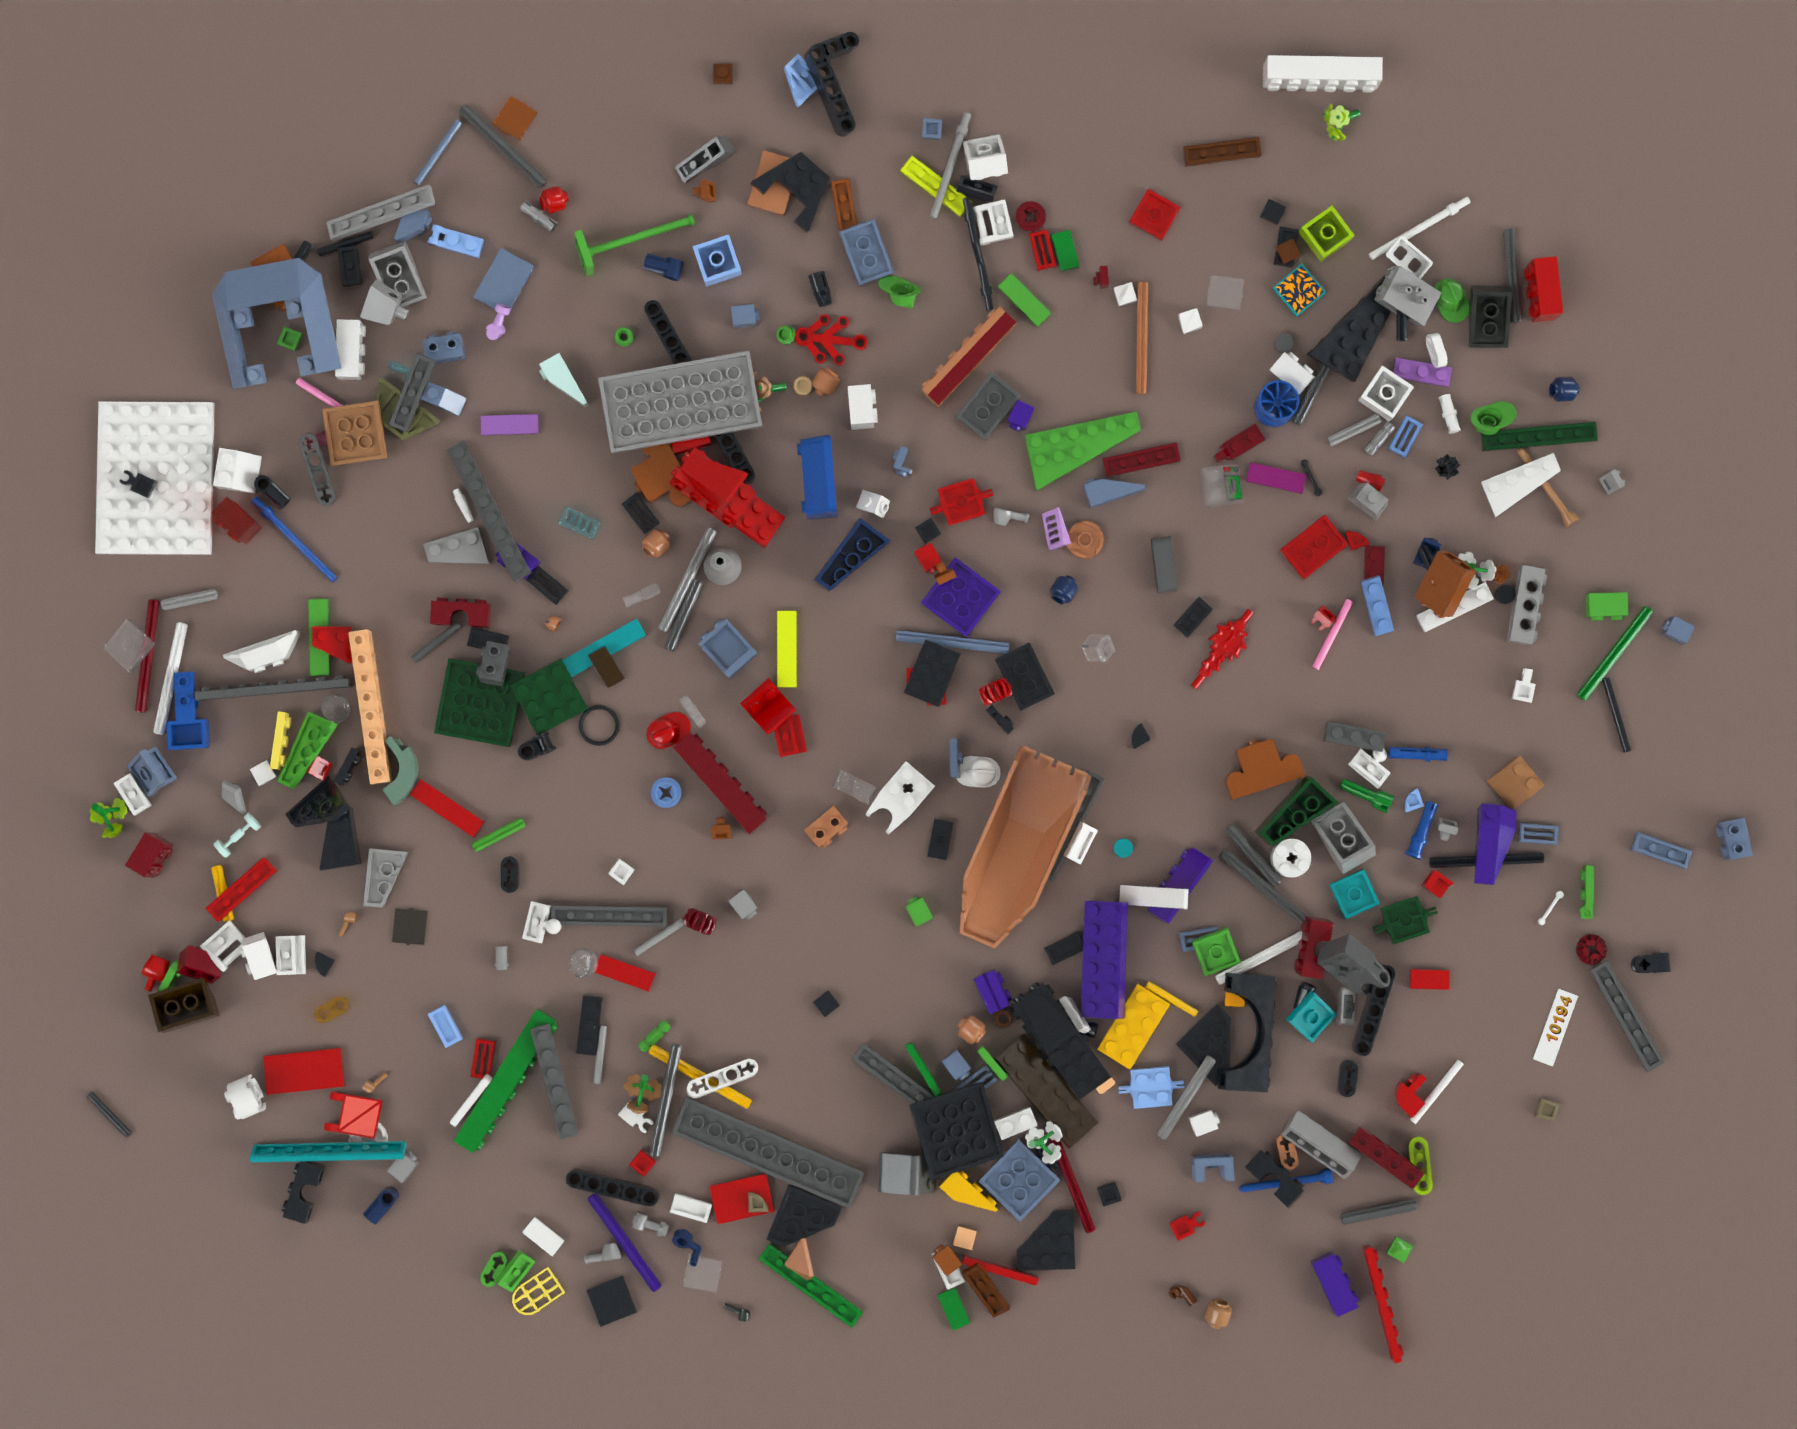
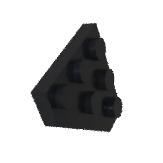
M327 776L324 781L320 782L285 815L290 823L297 828L336 821L346 814L347 810L351 807L333 779Z
M1218 1004L1175 1043L1198 1069L1206 1056H1211L1215 1059V1064L1206 1076L1214 1086L1218 1085L1219 1069L1230 1068L1231 1018Z
M788 1185L766 1240L785 1247L824 1229L833 1227L836 1224L842 1206Z
M1053 1210L1046 1220L1037 1227L1030 1237L1016 1250L1017 1271L1075 1269L1073 1210Z

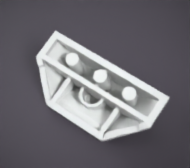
M294 630L223 654V657L249 671L260 673L265 671L267 666L273 665V667L283 665L284 661L289 659L300 637V632Z

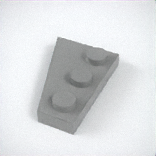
M369 848L363 906L384 908L408 852Z

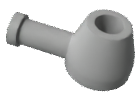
M996 507L993 510L995 524L1006 526L1010 519L1024 521V523H1027L1029 520L1028 513L1023 514Z
M616 1243L605 1244L600 1254L584 1255L585 1264L621 1259V1253Z

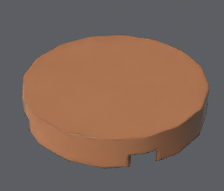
M1081 521L1069 529L1068 535L1071 544L1067 545V548L1075 557L1081 559L1093 558L1103 548L1104 536L1100 527L1095 523Z

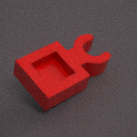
M1200 1211L1195 1212L1190 1219L1185 1214L1169 1222L1177 1241L1194 1234L1193 1227H1202L1206 1224L1205 1221L1196 1222V1217L1201 1215Z

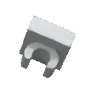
M1616 469L1599 478L1608 495L1625 486V479L1622 480L1620 478V471H1616Z
M1438 817L1436 825L1440 831L1439 836H1441V840L1448 841L1450 834L1457 835L1459 829L1457 822Z

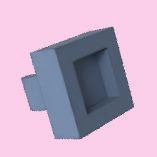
M923 118L922 139L941 140L942 120Z

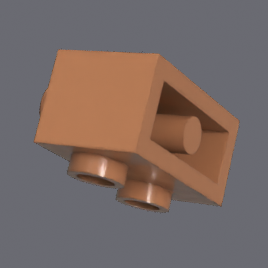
M833 806L804 831L818 848L821 846L826 848L833 842L831 839L836 834L840 836L848 830L846 827L848 822Z

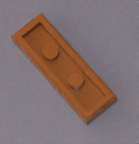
M849 178L830 181L839 231L856 226L857 220Z

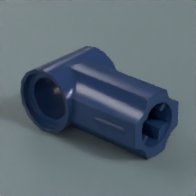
M647 253L643 270L660 274L664 278L673 281H679L684 262L671 257L663 258Z
M394 1187L385 1188L363 1213L365 1218L376 1225L392 1205L397 1202L399 1198L398 1190ZM385 1193H390L393 1196V1200L387 1201L384 1196Z

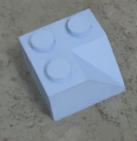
M729 234L693 246L706 287L742 275Z

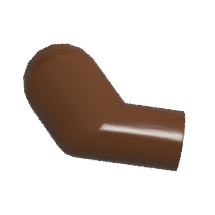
M1175 1285L1170 1288L1169 1295L1171 1298H1184L1189 1306L1197 1302L1187 1286Z

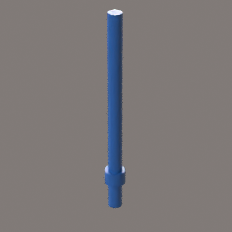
M257 496L252 499L251 502L261 511L260 514L265 519H269L331 582L337 579V576L274 514V511L269 506H266Z

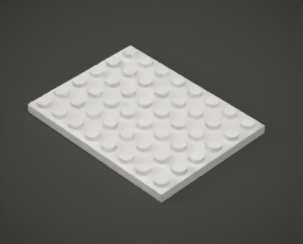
M98 402L95 554L212 555L215 406L213 402ZM124 470L132 472L135 478L140 473L157 481L149 499L131 491L132 485L126 486L119 482L120 479L124 481L129 479V475L125 474Z

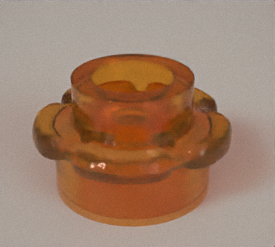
M1496 565L1493 580L1497 581V583H1504L1506 579H1509L1510 572L1505 565Z

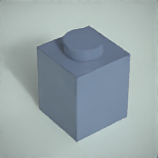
M754 304L731 307L734 329L757 326L756 321L760 320L759 310L755 309Z
M1673 616L1664 621L1661 635L1684 645L1687 644L1695 626Z
M957 1049L942 1060V1063L955 1080L958 1078L963 1080L970 1074L969 1070L971 1067Z

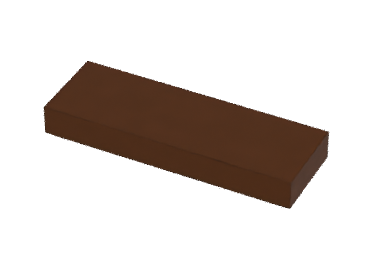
M979 1262L962 1271V1275L993 1318L1010 1310V1305Z

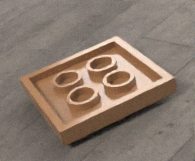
M379 401L322 409L331 466L387 458Z

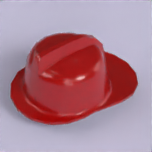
M679 712L664 715L649 724L646 732L647 740L651 746L657 749L673 746L690 733V720L686 715Z

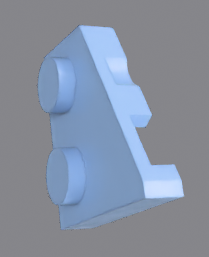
M797 54L784 67V71L795 104L799 107L817 88L806 61Z

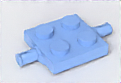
M1169 1066L1130 1069V1084L1118 1086L1119 1094H1131L1134 1109L1171 1106L1173 1089L1184 1088V1080L1172 1081Z

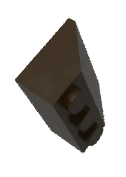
M205 978L148 995L157 1030L160 1033L170 1032L220 1016L215 997Z

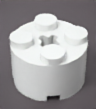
M1285 839L1273 847L1270 854V863L1279 875L1298 877L1309 869L1311 853L1304 842L1297 839ZM1289 853L1295 857L1292 863L1286 860V857H1289Z
M251 1074L228 1083L227 1091L224 1092L227 1102H231L234 1108L233 1114L237 1120L248 1118L266 1109V1103L261 1102V1098L264 1097L257 1080L255 1078L251 1079Z

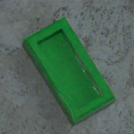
M1070 230L1051 234L1060 271L1079 268Z
M955 1287L937 1294L953 1331L970 1324V1320Z

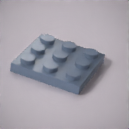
M1018 1139L1003 1154L1004 1157L999 1158L978 1181L1021 1222L1060 1179Z

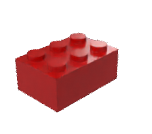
M1557 256L1534 258L1524 269V278L1528 280L1526 296L1528 299L1530 298L1531 305L1528 307L1529 317H1532V322L1556 320L1563 314Z

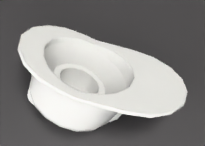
M966 756L963 757V764H960V778L956 779L962 785L969 787H991L1000 778V767L995 760L988 757Z

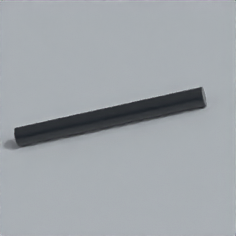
M1608 677L1602 679L1623 752L1626 753L1631 751L1612 684Z

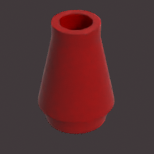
M1362 470L1359 471L1356 477V481L1368 483L1379 492L1386 480L1382 475Z

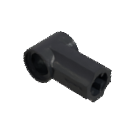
M260 475L254 480L256 490L262 493L279 510L289 503L291 497L266 475ZM262 480H268L269 485L266 489L260 488Z

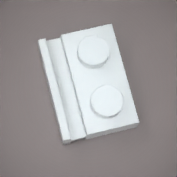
M305 935L276 936L277 975L306 974Z

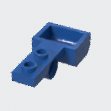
M195 672L174 673L176 721H166L168 750L209 748V721L207 719H197L198 700H195L194 693L196 692Z

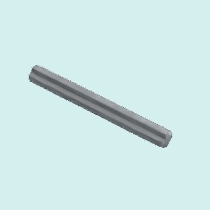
M1206 1056L1158 1131L1157 1135L1160 1138L1167 1139L1212 1069L1215 1059L1211 1056Z

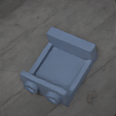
M726 618L724 621L720 619L713 626L715 628L710 633L705 632L699 638L700 642L698 644L730 679L758 653Z

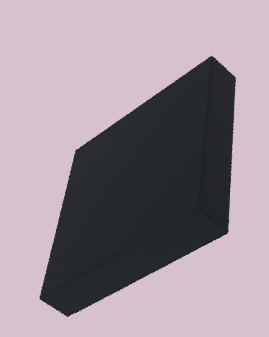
M624 1276L586 1290L600 1327L637 1313Z

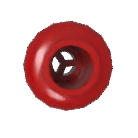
M558 186L543 190L541 196H539L542 210L547 211L549 214L564 210L566 202L569 201L567 192L562 191Z

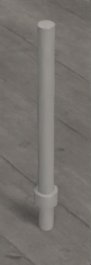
M965 112L963 114L961 123L957 126L956 138L929 216L931 219L936 220L963 138L966 137L968 132L967 126L971 117L969 113Z

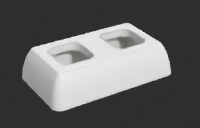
M1403 236L1399 237L1386 253V256L1393 263L1403 267L1420 279L1433 264L1426 255ZM1399 246L1407 250V254L1402 260H1398L1393 254ZM1413 258L1421 262V266L1416 272L1408 268V264Z

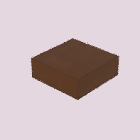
M1294 239L1275 247L1283 265L1301 257Z

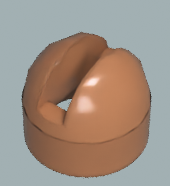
M551 615L547 618L550 622L546 621L545 624L549 630L556 632L562 619Z

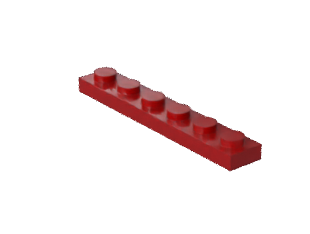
M1370 1245L1364 1246L1362 1249L1391 1361L1399 1363L1402 1362L1401 1356L1404 1353L1401 1344H1398L1396 1340L1399 1334L1396 1325L1392 1324L1391 1318L1394 1315L1391 1306L1387 1305L1386 1299H1389L1387 1289L1382 1286L1381 1280H1384L1381 1268L1378 1269L1376 1261H1379L1378 1253Z

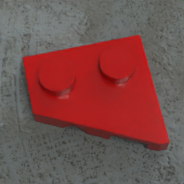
M311 627L312 647L322 650L347 664H351L352 654L348 633L351 632V627Z

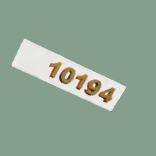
M1558 989L1533 1057L1534 1060L1550 1066L1554 1065L1578 998L1577 995Z

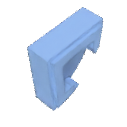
M1418 788L1412 790L1407 795L1404 802L1405 813L1424 806Z

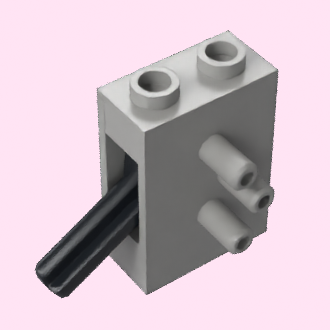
M1391 266L1385 273V280L1378 287L1374 300L1397 314L1396 340L1407 341L1408 322L1414 326H1425L1441 292L1403 267Z

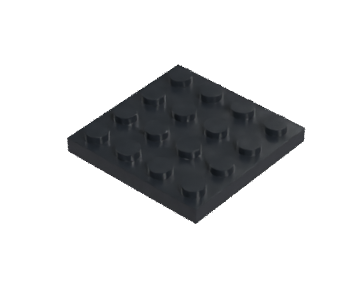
M983 1082L909 1105L930 1180L1004 1157Z

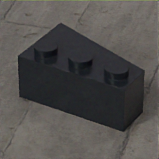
M352 807L336 821L327 822L319 871L361 865Z

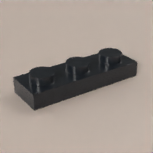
M583 996L576 1054L596 1056L603 1002L601 997Z

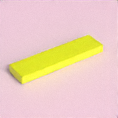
M911 156L900 172L936 198L942 178L914 156ZM948 183L942 204L961 217L965 212L962 198H966V196L957 192V189Z
M777 611L778 688H797V611Z

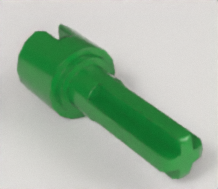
M1343 779L1340 785V789L1371 802L1373 808L1386 814L1394 799L1393 795L1382 790L1374 792L1347 779Z

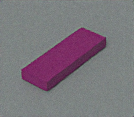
M1250 462L1246 482L1302 494L1306 474Z

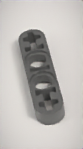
M305 433L300 437L299 445L317 499L320 504L328 506L335 501L336 493L317 437L313 433ZM306 437L313 440L311 448H316L317 451L307 454L306 451H309L310 448L308 444H304ZM311 455L319 457L320 462L318 465L310 463L309 458ZM318 473H322L326 477V481L322 484L318 483L315 479ZM328 484L329 488H325L326 493L331 494L328 502L326 499H322L324 490H319L318 487H324Z

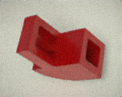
M1419 1072L1417 1074L1413 1073L1407 1079V1085L1399 1081L1394 1092L1397 1105L1411 1118L1425 1105L1415 1094L1416 1090L1427 1080Z

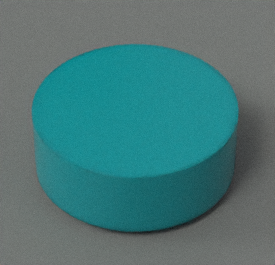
M1119 839L1114 844V852L1118 857L1126 858L1132 854L1133 845L1128 839Z

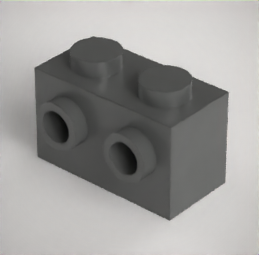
M487 641L486 647H482L481 658L483 660L482 664L478 665L476 676H479L478 678L481 683L503 687L511 654L510 645Z

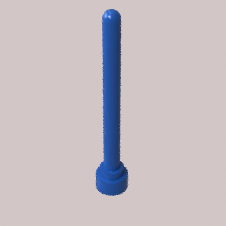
M1329 1168L1322 1169L1318 1174L1291 1177L1292 1180L1297 1178L1302 1184L1318 1181L1325 1184L1333 1183L1332 1172ZM1280 1180L1244 1184L1239 1187V1190L1241 1192L1277 1188L1280 1186Z

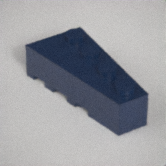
M859 518L813 581L826 591H831L887 545L890 540Z

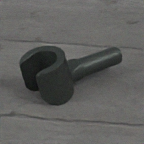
M727 1303L724 1305V1308L739 1314V1321H749V1310L735 1308Z

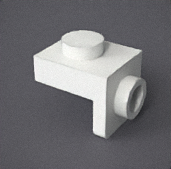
M863 490L856 508L884 518L885 513L888 511L890 500L881 495Z

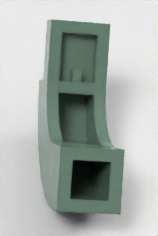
M390 736L384 741L399 761V773L396 779L382 790L392 804L397 806L413 791L418 779L419 768L413 749L407 747L403 750L404 744L398 737L395 739L393 736Z

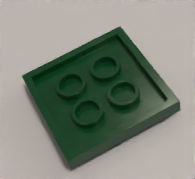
M561 658L510 684L537 736L588 709Z

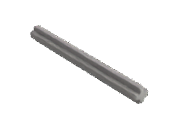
M710 527L706 529L659 625L660 630L664 632L669 631L716 535V530Z

